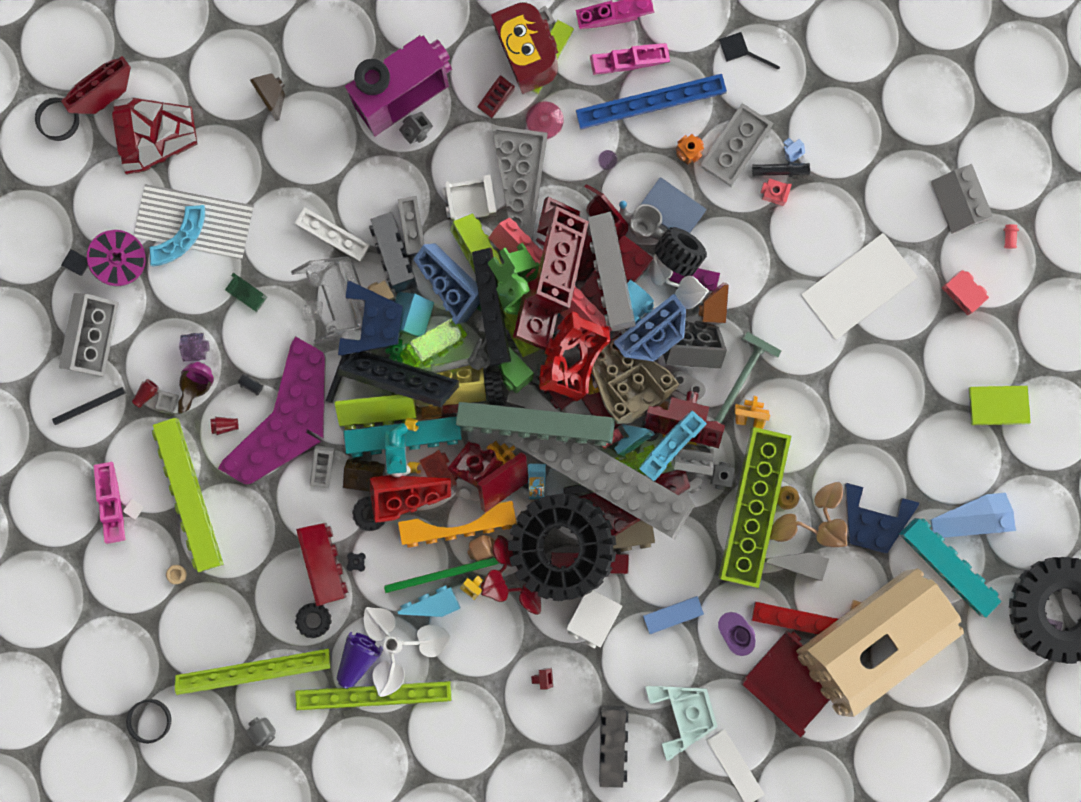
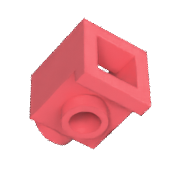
M769 178L767 183L764 182L761 188L762 200L784 206L792 184L782 183ZM777 188L779 192L774 193L772 189Z

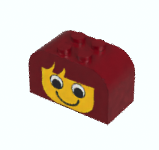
M522 2L492 13L491 18L495 31L521 93L525 94L552 82L558 73L557 44L554 36H551L547 20L542 19L538 9L532 4Z

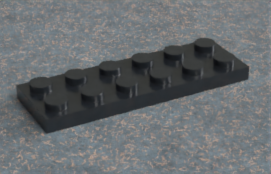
M366 351L353 353L338 368V375L440 408L459 388V380Z

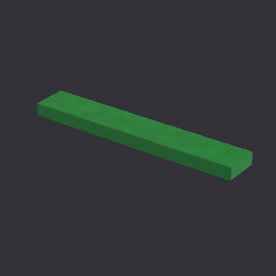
M493 557L385 585L384 590L385 593L497 565L499 562Z

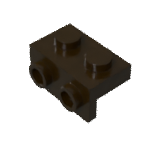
M356 458L347 459L343 473V488L370 492V478L383 476L385 464L377 461H361Z

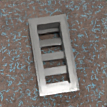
M316 446L314 448L310 486L329 488L335 448ZM319 453L328 454L329 457L319 456ZM318 461L328 462V465L317 463ZM316 469L327 470V473L316 472ZM315 476L325 477L326 481L316 480Z

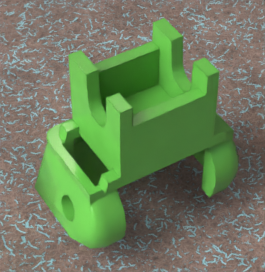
M523 243L517 246L518 251L509 253L506 248L500 251L504 264H500L496 257L488 262V265L499 281L496 291L502 308L506 313L518 315L522 295L530 291L527 283L537 278L540 266L538 262L535 263ZM532 269H536L531 275L526 277Z

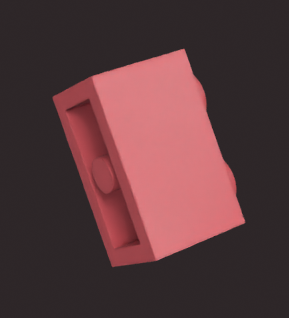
M961 270L942 289L967 315H970L989 297L987 296V291L973 281L974 278L969 272Z

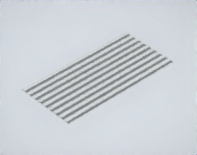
M145 184L134 231L136 238L164 243L170 238L172 239L180 230L185 215V206L205 205L204 224L200 235L191 249L243 258L254 205Z

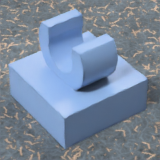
M788 138L783 142L785 145V158L788 162H794L805 154V146L800 139L793 142Z

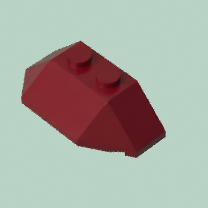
M123 56L105 62L75 84L61 102L69 113H98L126 92L131 70L130 65Z

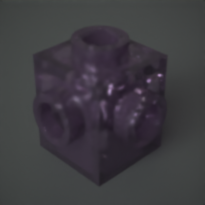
M191 333L180 336L179 350L183 362L206 360L207 352L210 351L209 341L205 340L204 333Z

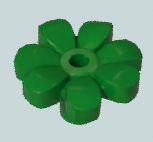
M399 339L398 345L390 346L385 352L387 355H390L389 359H397L398 362L403 363V357L408 358L410 355L406 351L410 347L407 343L403 344L402 339Z

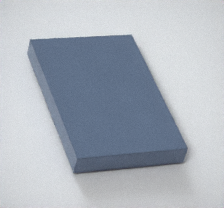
M661 177L640 204H649L657 208L662 215L661 225L668 229L670 226L677 227L689 233L707 210Z

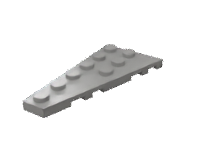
M491 125L508 218L510 217L515 221L520 229L533 240L548 133Z

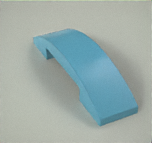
M693 410L690 411L660 441L639 469L651 480L655 481L667 468V464L707 423Z

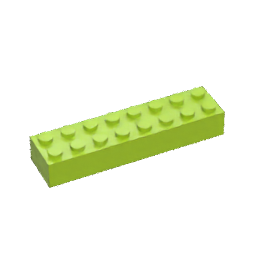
M756 427L751 428L718 579L759 588L791 435Z

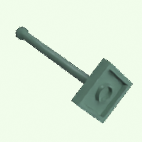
M745 332L742 340L753 345L754 351L714 421L722 423L760 354L765 352L774 358H778L782 352L780 349L749 332Z

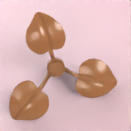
M840 482L828 484L816 493L814 498L815 505L818 508H823L827 522L819 525L818 531L797 521L795 514H785L779 517L772 525L770 540L777 542L788 541L797 533V526H802L817 534V541L823 546H847V524L842 519L831 520L827 512L828 508H836L841 502L843 496L842 484Z

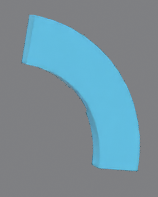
M205 205L185 206L184 219L177 234L160 245L149 247L150 265L152 267L172 262L192 247L200 235L204 224Z

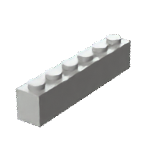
M611 212L588 217L587 232L589 236L592 235L593 242H590L592 254L595 253L596 255L594 267L596 272L599 271L600 274L597 282L599 289H603L604 296L601 297L603 308L607 309V315H605L606 325L610 326L613 331L634 327L636 324L614 218Z

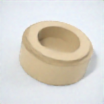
M173 565L166 572V578L171 584H181L187 577L186 569L181 565Z

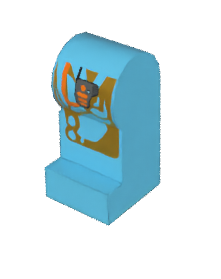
M528 464L529 500H540L541 497H545L546 464Z

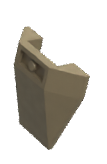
M616 337L598 355L593 365L592 373L608 413L617 424L632 423L645 415L649 406L661 405L680 384L666 368L655 361L624 357L614 343L619 338Z

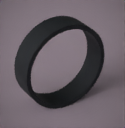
M58 97L49 98L38 106L35 113V124L37 129L48 139L63 141L73 136L79 126L78 113H74V122L70 130L60 136L45 134L40 124V118L44 109L53 103L61 102L63 99Z
M155 699L143 700L129 710L126 718L127 730L131 737L140 743H154L162 739L170 730L172 722L171 713L161 701ZM141 703H154L165 712L167 725L163 734L157 739H143L132 728V714Z

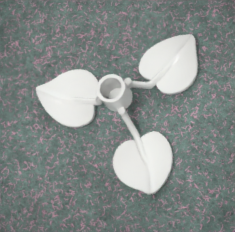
M656 254L653 256L654 259L650 265L649 274L655 285L661 286L666 282L669 285L678 287L675 295L686 309H691L702 301L709 291L693 276L684 277L680 284L671 282L668 278L672 276L673 271L667 268L658 259Z
M365 608L364 626L366 633L375 641H381L385 638L383 647L389 652L392 662H381L373 670V682L378 695H390L403 684L405 671L403 667L395 665L394 653L400 652L403 645L420 644L419 649L423 655L436 657L446 648L451 639L450 634L442 627L426 625L417 632L419 641H401L398 638L390 637L389 632L394 630L396 621L394 615L389 610Z

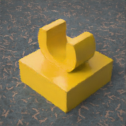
M478 575L473 581L467 578L460 589L475 600L482 591L478 586L482 583L483 579Z

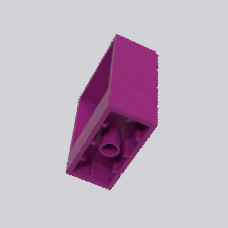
M419 35L404 45L402 50L400 48L384 59L383 63L387 66L390 73V82L385 91L378 95H367L358 89L355 80L345 85L353 107L374 137L449 87L447 73L452 70L448 62L450 56L438 39L429 43L424 35ZM369 70L365 74V81L369 84H375L379 81L380 74L376 70Z

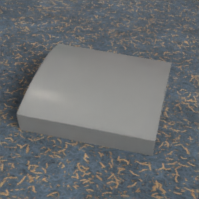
M686 444L674 457V469L712 475L714 469V448Z

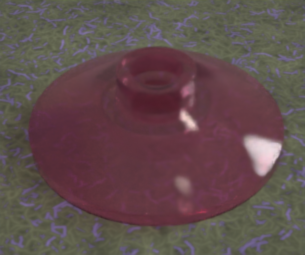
M547 101L533 105L526 116L528 129L548 133L547 139L556 136L561 131L564 123L563 113L560 108L554 103ZM546 115L549 119L547 121H543L541 119L542 116Z

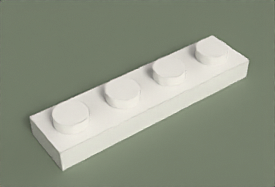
M305 207L295 222L297 226L359 262L363 260L370 248V245Z

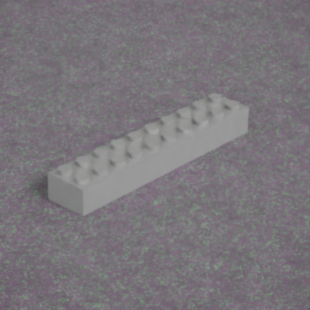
M511 433V436L506 438L507 442L674 540L694 507L689 501L588 443H575L573 439H568V442L556 441L554 437H549V440L537 439L535 435H530L529 438L518 437L516 433Z

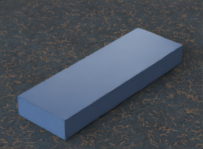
M698 596L643 615L649 634H653L704 615Z

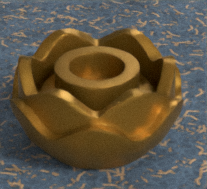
M792 486L781 487L777 504L784 510L795 508L799 502L798 491Z

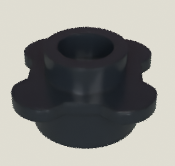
M350 552L347 554L348 565L346 568L348 571L359 570L362 572L365 570L366 555L364 553L354 554Z

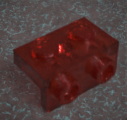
M437 450L435 453L419 460L427 477L450 478L451 487L457 485L456 480L458 477L448 470L447 463L450 461L445 452L441 453L440 450Z

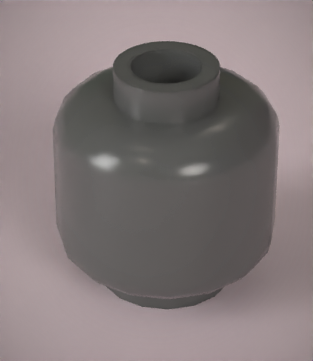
M256 717L248 723L250 727L247 729V735L255 746L265 747L275 739L276 730L267 718L259 719Z

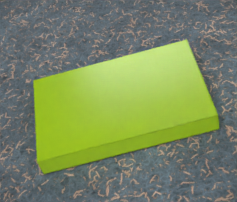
M1028 386L969 387L971 425H1026L1031 423Z

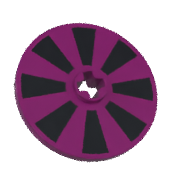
M108 230L100 233L92 240L87 250V264L91 273L96 279L110 286H125L134 282L141 275L145 267L146 255L142 244L135 236L122 230ZM112 254L115 256L119 254L121 256L120 262L118 260L114 262Z

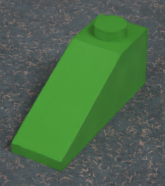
M509 347L511 362L500 364L499 367L503 384L508 390H513L517 394L533 380L534 372Z

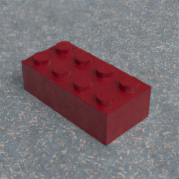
M623 235L618 242L627 283L629 280L636 283L649 268L654 258ZM595 270L579 290L605 316L607 315V310L603 308L601 297L604 296L603 289H599L597 282L600 274L599 271L596 272Z

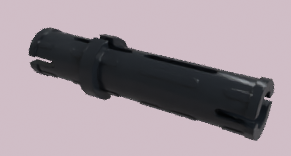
M810 163L752 164V176L788 175V177H793V175H810Z

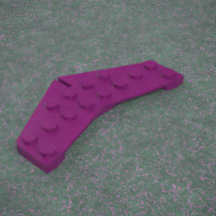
M295 336L290 345L273 412L222 460L218 467L219 470L243 484H252L321 443L320 440L306 433L310 430L324 438L326 356L321 350Z

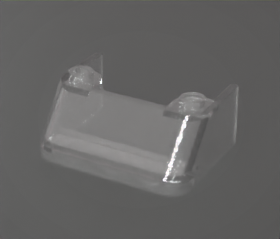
M336 257L310 260L291 271L292 275L306 273L311 285L315 287L322 286L333 321L325 326L326 334L314 340L315 344L338 340L361 332L365 301L345 298L347 281H352L361 286L354 263L350 258Z

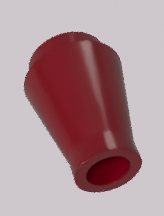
M146 379L145 382L142 381L132 403L141 408L158 393L159 387L149 379Z
M215 416V418L210 419L212 434L220 435L233 430H239L238 418Z

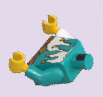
M407 418L405 424L398 426L392 431H385L387 474H391L393 477H401L410 473L419 474L421 470H417V466L420 465L419 462H409L407 464L405 434L408 430H418V426L415 425L418 420Z

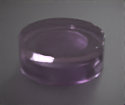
M611 150L603 151L598 158L599 166L604 170L613 169L617 164L616 154Z

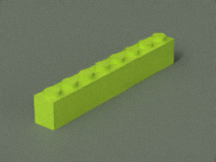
M473 213L452 222L450 231L474 273L472 252L491 248L493 257H496L499 263L502 264L499 253L493 249L491 240L488 238L489 236L483 232L481 222L475 218ZM503 310L505 327L522 357L541 350L513 338L518 315L508 314Z
M172 418L153 424L152 436L155 441H158V455L164 461L163 471L166 478L169 477L171 483L169 491L172 496H175L176 503L174 506L177 514H180L182 519L180 522L183 533L186 532L188 538L186 546L189 551H192V565L198 572L224 565L180 421L177 418Z

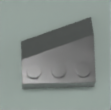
M685 320L684 338L665 352L663 356L666 365L721 369L727 349L718 326L700 321L692 323Z

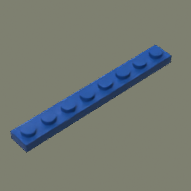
M718 74L577 109L576 115L581 130L726 94L727 90L723 75Z

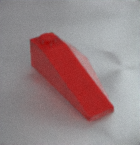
M392 475L370 478V495L375 523L396 520L404 513L409 511L413 513L421 506L426 504L432 505L451 497V479L415 476L393 477Z

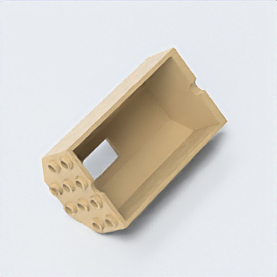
M918 568L905 570L797 650L799 661L811 671L809 673L811 678L815 682L819 681L823 687L821 689L822 694L833 703L832 708L838 715L855 717L964 634L963 628L958 625L961 622L959 614L937 583L932 579L923 578L924 573ZM887 634L897 648V651L872 669L863 667L860 662L861 653Z

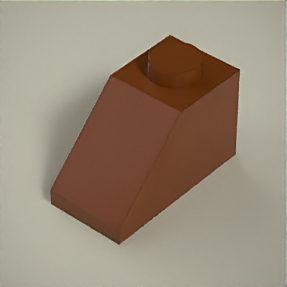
M723 282L703 300L702 305H699L698 316L701 317L703 322L726 323L728 283Z

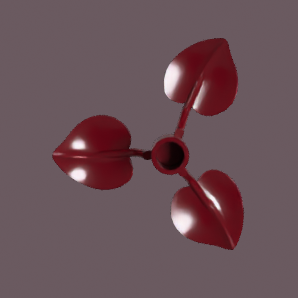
M497 535L493 543V554L495 559L500 564H503V567L499 571L491 570L488 572L480 586L482 589L481 595L497 602H504L508 598V592L521 593L519 595L521 605L532 614H541V597L538 596V592H531L525 587L526 584L523 585L522 589H508L501 573L507 568V565L512 567L509 557L513 556V551H508L509 540L502 535Z

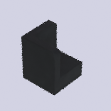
M70 249L61 266L79 276H83L88 267L87 257Z

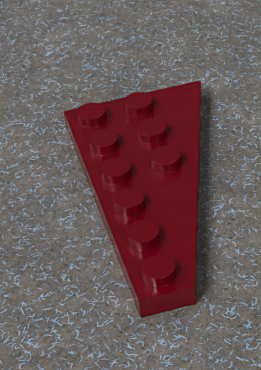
M674 470L660 474L654 481L677 495L690 488L687 473L683 470ZM596 493L579 496V498H586L592 501L594 507H599L605 513L603 517L605 520H610L613 527L610 530L612 536L618 535L640 521L639 518Z

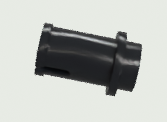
M243 374L238 381L240 388L244 387L256 396L260 394L264 385L251 379L249 374Z

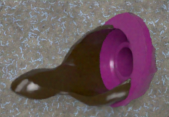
M191 363L181 371L179 386L182 396L178 401L179 414L188 411L192 400L204 395L212 386L214 377L211 368L205 363Z

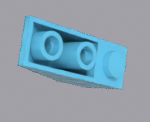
M445 585L436 589L437 594L429 596L427 593L419 597V602L413 605L411 601L401 605L402 610H399L398 614L443 617L459 610L461 607L452 587L447 589Z

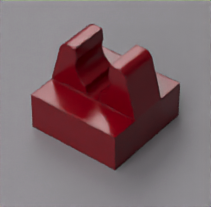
M543 668L539 670L538 675L531 676L532 684H540V690L553 688L552 668Z

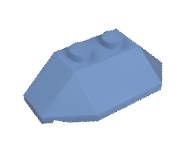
M673 294L636 323V326L631 327L616 339L614 343L626 358L654 362L684 338L686 309L677 296Z

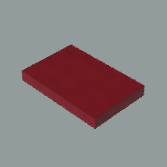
M519 453L477 483L481 509L485 513L529 482L525 454Z

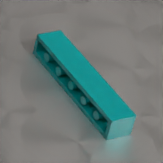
M457 417L418 421L415 424L418 426V430H408L405 434L406 447H409V450H418L421 445H428V448L439 447V443L447 442V446L457 445L458 441L462 440L461 427L456 425ZM402 424L344 431L346 454H351L352 458L362 457L363 453L370 452L371 455L382 454V450H385V431H392Z
M914 518L899 535L979 616L987 618L1002 602L998 598V592L992 587L988 588L984 584L985 579L978 573L974 574L970 570L972 566L964 559L961 560L957 556L958 552L953 547H948L943 542L945 539L939 533H934L930 529L931 525L925 519Z

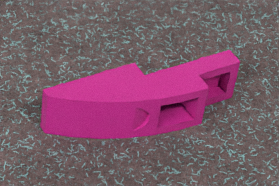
M611 0L576 10L580 29L626 23L638 20L637 17L655 13L652 0H620L616 2Z

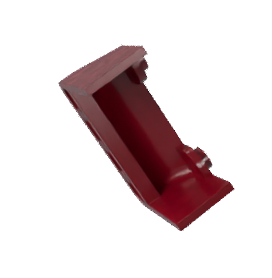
M586 184L584 186L585 189L593 197L587 205L586 212L588 216L592 217L611 212L619 241L623 235L627 234L629 229L628 223L602 192ZM586 232L576 278L579 281L587 279L595 270L594 260H596L595 253L592 254L590 242H593L592 235L589 236L588 232ZM537 238L535 241L544 248L545 242Z

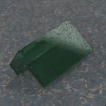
M232 273L233 279L225 291L255 312H258L268 297L241 277Z

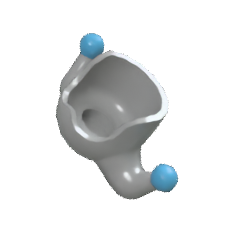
M624 200L619 202V213L628 223L633 235L641 239L650 237L656 240L661 239L666 230L660 229L662 215L657 208L649 204H642L633 213H629L626 210L627 202Z

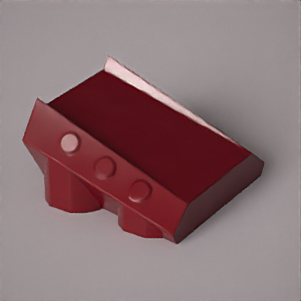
M468 441L449 465L448 470L478 489L477 483L501 467L503 461L497 458L495 451L491 449L483 450L479 444Z

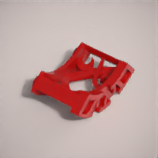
M572 311L557 327L559 332L555 339L551 338L545 351L547 355L545 365H541L540 389L544 391L549 389L571 397L574 401H579L589 393V379L593 365L601 351L610 343V333L608 326H600L590 322ZM578 344L580 360L567 369V362L562 355L565 350L571 349ZM568 382L574 386L573 389L568 387Z

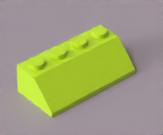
M403 395L334 401L339 426L344 427V430L356 429L357 425L370 428L375 427L376 423H382L383 426L394 425L395 421L405 423L407 418L417 419L416 400Z

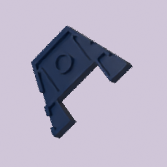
M347 281L345 298L365 301L360 340L340 338L338 355L344 356L398 345L403 306L352 281Z
M845 483L848 543L888 554L899 537V533L904 529L919 506V502L901 498L897 516L886 515L859 507L864 487Z

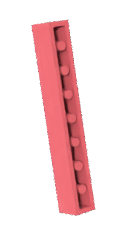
M510 217L499 223L488 237L500 251L506 248L509 253L518 251L517 246L523 243L535 263L538 262L540 264L543 250ZM532 269L526 277L531 275L536 269ZM575 286L570 308L560 314L565 318L573 311L578 313L579 317L600 326L606 325L605 316ZM608 326V327H609V333H611V332H612V329H611L610 326Z

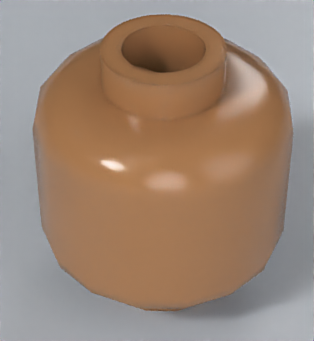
M481 535L469 542V550H467L470 559L481 561L493 558L494 539L491 536Z

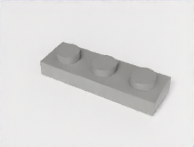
M417 196L398 199L407 256L417 254L422 246L425 245Z

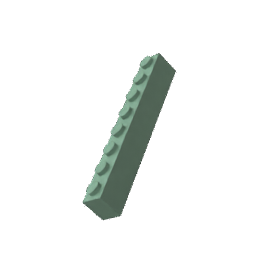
M459 402L456 425L466 432H473V429H479L480 433L492 434V431H497L499 435L511 436V433H516L518 437L529 438L530 435H535L537 439L549 440V437H554L556 441L568 442V439H573L575 443L587 444V441L595 442L594 445L606 446L607 443L612 444L615 420L612 417Z

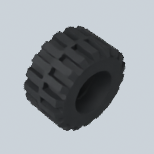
M669 227L654 247L658 259L667 268L683 276L694 275L707 257L706 249L702 243L689 232L677 227Z

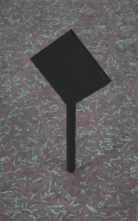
M742 32L719 39L726 62L748 55L773 68L780 69V66L749 52Z

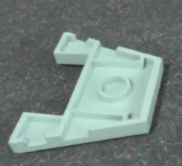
M645 686L650 704L670 699L681 736L680 738L661 743L666 761L671 760L675 755L684 751L688 746L718 727L706 688Z

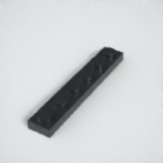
M491 248L472 252L490 365L496 366L509 363L511 358L503 310L496 291L498 280L488 265V262L494 258Z

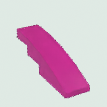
M667 43L632 46L630 49L592 54L590 61L593 75L665 64L670 62Z
M112 461L94 465L96 501L99 503L100 521L103 523L104 542L110 544L125 541L124 520L114 463Z

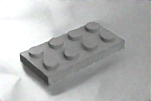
M742 103L700 164V167L732 187L774 123Z

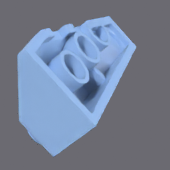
M1006 493L983 495L976 500L931 519L932 531L939 533L943 538L1016 531L1014 511Z

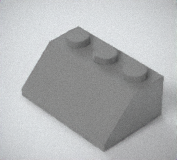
M972 164L953 170L931 181L951 234L986 222L993 217Z

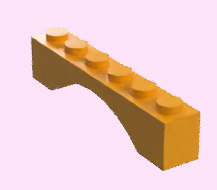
M513 501L498 503L477 520L459 527H437L420 519L398 522L402 545L407 544V548L419 546L418 542L426 541V545L437 543V539L445 537V541L457 539L456 535L464 534V537L475 536V531L483 530V534L495 532L494 528L497 527L507 530L511 529L513 524H517Z

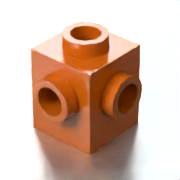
M691 134L687 137L685 135L677 142L676 154L687 165L692 161L695 163L703 156L704 143L698 136L695 137Z

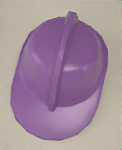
M727 612L723 614L718 621V628L729 649L739 656L749 655L753 652L756 644L754 629L738 613Z

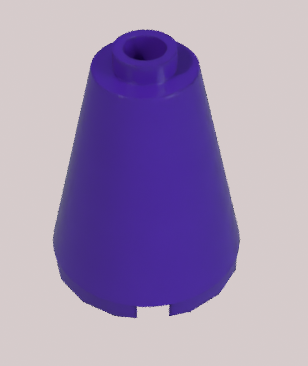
M352 632L348 634L336 677L341 687L346 689L354 687L382 655L383 648L381 645L378 648L375 645V640L358 632L356 635H352Z

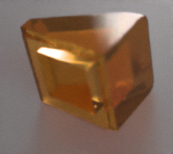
M421 407L423 420L443 418L440 407Z

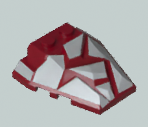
M139 98L114 100L112 117L117 151L121 157L126 175L145 172L150 169L149 167L159 162H165V159L170 156L178 155L198 145L191 106Z

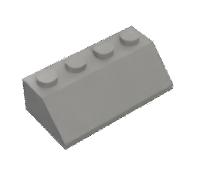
M74 293L59 368L104 377L119 302L89 294Z

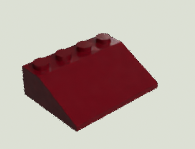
M321 523L296 529L316 606L346 598L348 587L341 578L343 568L341 563H337L336 556H338L336 544H332L331 537H333V531L331 526H328L327 523Z

